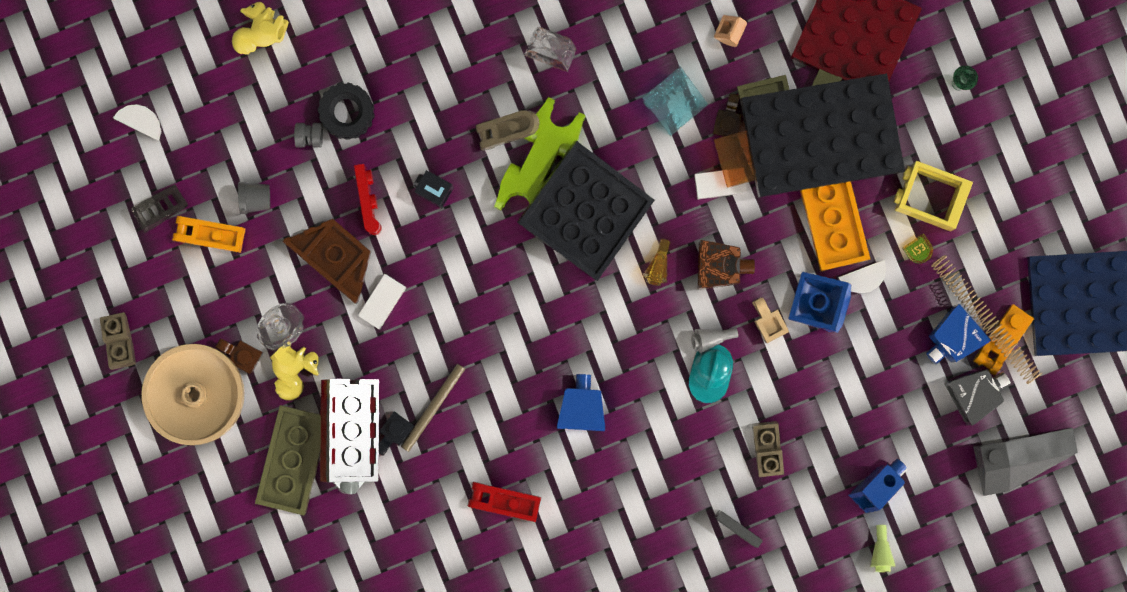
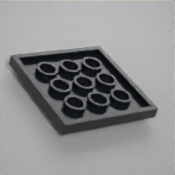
M574 141L517 223L591 278L598 281L655 200L578 141Z

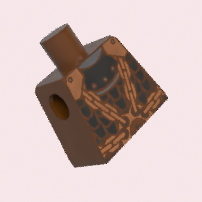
M700 240L698 250V290L738 285L740 283V274H754L755 260L740 259L741 249L739 247Z

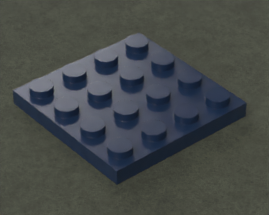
M1127 251L1027 257L1031 317L1034 318L1032 321L1034 356L1127 351Z

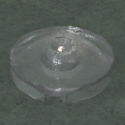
M289 303L272 307L263 315L258 323L256 330L257 338L267 349L277 350L276 348L279 347L284 349L295 342L304 327L302 325L304 316L296 306Z

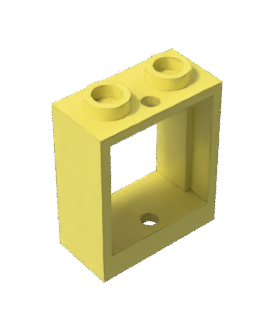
M915 161L911 166H907L902 177L905 180L903 189H898L894 198V203L897 204L895 211L948 231L956 229L973 182L919 161ZM917 173L956 188L945 219L906 205Z

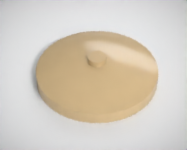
M181 345L163 353L149 368L142 387L143 409L152 427L166 439L183 445L206 444L222 437L238 420L244 404V384L238 368L224 353L205 345Z

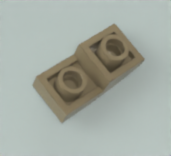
M123 312L100 317L102 340L106 344L109 368L114 370L136 365L134 347L126 314Z
M778 422L752 424L758 476L784 475Z

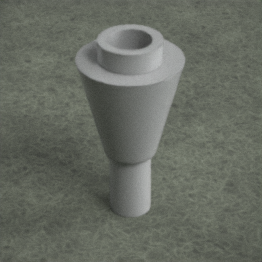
M737 328L723 331L695 329L694 335H691V342L695 350L698 349L699 353H703L724 340L737 338L738 331Z

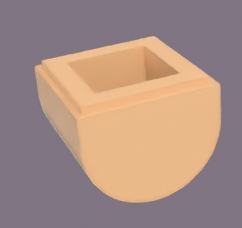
M723 15L714 38L726 45L737 47L747 22L741 17Z

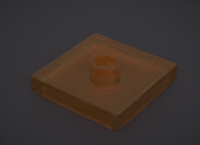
M746 131L714 139L726 187L730 188L755 181Z

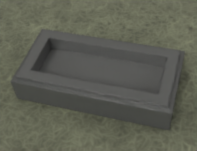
M719 510L714 516L718 522L755 548H758L763 542L761 538L724 512Z

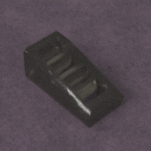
M173 185L133 206L131 211L143 232L146 233L188 207V204L177 186ZM172 194V196L176 200V206H173V204L169 200V195ZM162 200L168 207V210L164 211L163 207L159 203ZM155 206L159 215L155 216L150 207ZM144 211L147 212L150 220L146 221L142 214Z

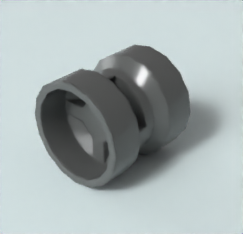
M296 122L294 130L295 146L304 148L306 145H312L314 148H321L323 144L322 123L306 125L305 123Z

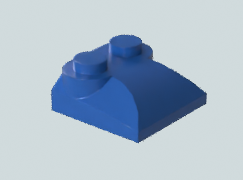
M802 272L788 319L821 328L828 332L838 333L844 323L850 303L852 285L848 282Z

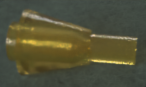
M666 239L660 240L657 254L654 255L643 274V277L647 279L646 282L655 286H661V283L667 282V252L670 241Z

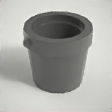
M246 181L238 182L239 213L248 214V212L270 210V186L268 184L247 183Z

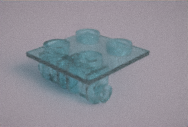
M681 66L642 98L644 100L643 104L647 109H651L670 136L708 105Z

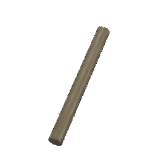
M457 363L401 445L403 449L408 452L411 450L465 371L464 367Z

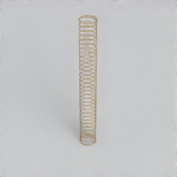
M946 255L942 256L931 265V267H934L933 270L938 269L939 271L946 264L944 263L943 265L935 269V267L947 257ZM948 266L947 268H945L944 270H942V271H940V272L937 271V274L941 273V274H940V277H944V278H943V281H946V280H948V279L950 280V279H951L952 277H954L958 272H956V273H955L954 275H952L951 277L945 279V278L954 270V269H952L951 271H949V272L946 273L945 275L941 276V275L950 267V266ZM960 275V276H959L958 278H956L955 280L951 281V282H950V283H951L950 286H951L957 279H959L962 275ZM963 279L962 281H960L952 287L949 286V289L953 288L954 290L965 279ZM967 282L966 284H964L963 286H961L960 288L957 289L958 291L955 293V296L960 295V296L958 297V300H960L959 298H960L969 288H971V286H970V287H968L966 290H964L963 292L957 294L965 285L968 284V282ZM971 291L964 296L965 298L961 301V304L971 301L977 294L964 301L973 292ZM979 297L977 300H975L974 302L970 303V304L967 305V306H966V304H965L964 307H968V306L971 307V306H972L974 303H976L981 297ZM982 301L981 303H979L978 305H976L975 307H973V308H971V309L968 308L967 311L972 310V312H973V311H974L978 306H980L984 301ZM987 305L983 306L982 308H980L972 314L970 313V315L975 314L973 317L974 319L979 317L976 322L982 321L979 326L985 325L982 330L989 328L985 333L988 334L992 332L989 335V338L996 335L992 339V341H995L994 339L1005 329L1003 328L994 335H992L1002 325L1000 324L993 330L989 331L997 322H999V320H997L990 326L986 327L994 318H996V316L982 324L990 315L993 314L992 312L983 319L979 320L990 309L975 317ZM1007 331L1006 333H1004L1003 335H1001V336H1000L1001 338L995 343V345H998V344H1000V343L1004 344L1012 335H1010V336L1007 337L1006 339L1002 340L1001 342H999V341H1000L1009 331ZM1015 339L1011 340L1004 346L1008 347ZM1018 343L1011 346V349L1009 351H1011ZM1021 347L1015 349L1007 355L1005 354L1004 356L1006 357L1010 354L1014 355ZM1024 350L1015 355V359H1017L1024 352ZM1027 354L1021 357V360L1018 363H1020L1027 356ZM1030 358L1022 362L1018 366H1024L1030 360ZM1034 362L1025 366L1024 368L1026 369L1024 371H1026ZM1034 366L1033 368L1028 370L1027 372L1029 373L1027 375H1029L1037 366ZM1037 370L1036 372H1034L1033 374L1029 375L1028 377H1026V378L1024 377L1023 380H1025V379L1029 378L1030 376H1032V377L1029 379L1030 381H1029V382H1028V381L1026 382L1027 384H1029V383H1031L1033 380H1035L1037 377H1039L1042 373H1040V374H1038L1036 377H1034V376L1040 371V370Z

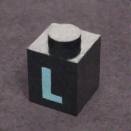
M427 170L424 175H418L413 185L416 188L414 192L417 196L441 209L454 189L453 184Z

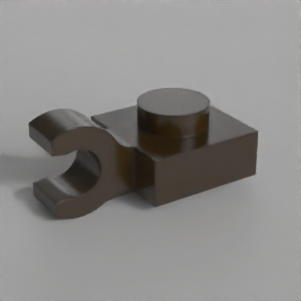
M730 93L726 110L718 109L712 135L737 140L742 120V114L736 113L740 95Z

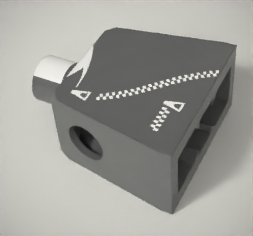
M982 370L947 381L944 385L965 424L972 426L1004 402L1000 390L1010 386L1011 383L1004 372L992 377L988 370Z

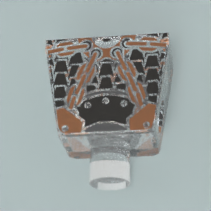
M537 27L532 33L524 56L568 72L577 49L570 38Z

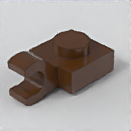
M220 339L216 345L217 349L231 355L230 359L236 367L249 374L253 373L264 353L241 340L237 346L224 339Z

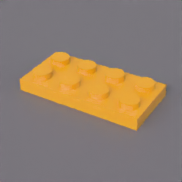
M851 182L800 190L820 272L870 260Z

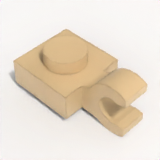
M759 298L752 302L761 317L754 322L765 343H769L789 332L779 311L770 312L764 298Z

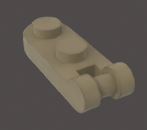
M523 110L476 125L477 134H480L481 142H479L480 149H493L496 146L535 134L539 128V118L534 112Z

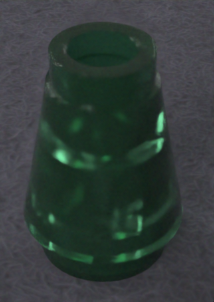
M960 66L953 74L952 87L957 91L974 88L978 82V74L975 69L970 66Z

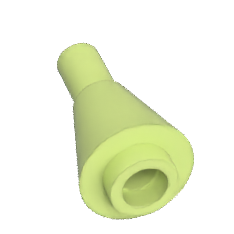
M876 525L877 541L875 542L870 567H874L875 572H891V567L896 566L889 542L887 541V526Z

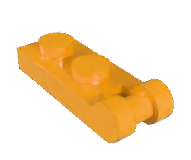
M177 216L176 224L178 226L176 233H173L172 241L241 253L245 228ZM188 226L193 227L191 236L186 235Z
M1012 304L997 324V326L1002 325L992 334L994 335L1005 328L996 338L1007 331L1009 332L999 342L1010 335L1012 336L1004 344L1000 343L998 345H995V343L999 339L992 341L996 335L990 337L991 341L981 347L973 361L979 366L981 364L988 368L989 373L995 376L1008 357L1004 355L1009 350H1005L1018 343L1034 318ZM1015 339L1008 347L1004 346L1011 340ZM990 351L997 355L994 360L988 357Z

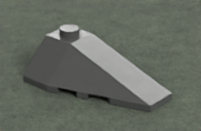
M1073 428L973 446L983 496L1011 491L1078 453Z

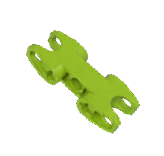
M548 97L544 105L536 113L539 118L538 130L535 134L524 138L534 144L522 168L513 163L509 165L501 181L494 208L501 211L507 201L516 195L524 196L529 201V204L546 182V178L557 156L563 157L573 142L579 140L581 127L585 119L584 114L579 112L569 126L558 127L550 119L555 100Z

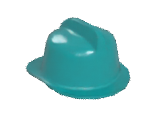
M718 344L703 353L697 351L694 357L689 377V388L691 394L703 403L719 401L728 389L733 370V359L731 353L725 347Z

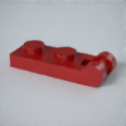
M364 164L354 165L364 227L369 234L376 236L381 233L382 226L375 219L374 209H378L376 195L371 194L370 185L374 184L372 171L367 170Z
M472 483L471 489L473 494L472 499L468 500V507L536 522L541 497L483 483ZM483 492L490 494L488 503L481 501Z

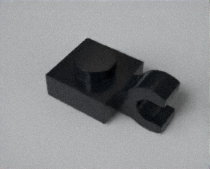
M395 411L380 429V432L385 435L379 442V454L382 456L385 455L393 442L401 446L414 428L413 424Z

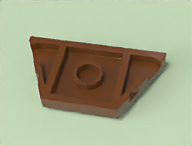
M334 219L323 222L319 226L311 227L300 234L285 238L282 241L355 304L359 302L371 251Z

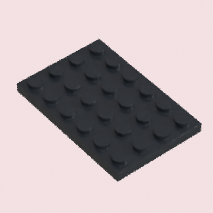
M887 73L740 99L758 198L905 172Z

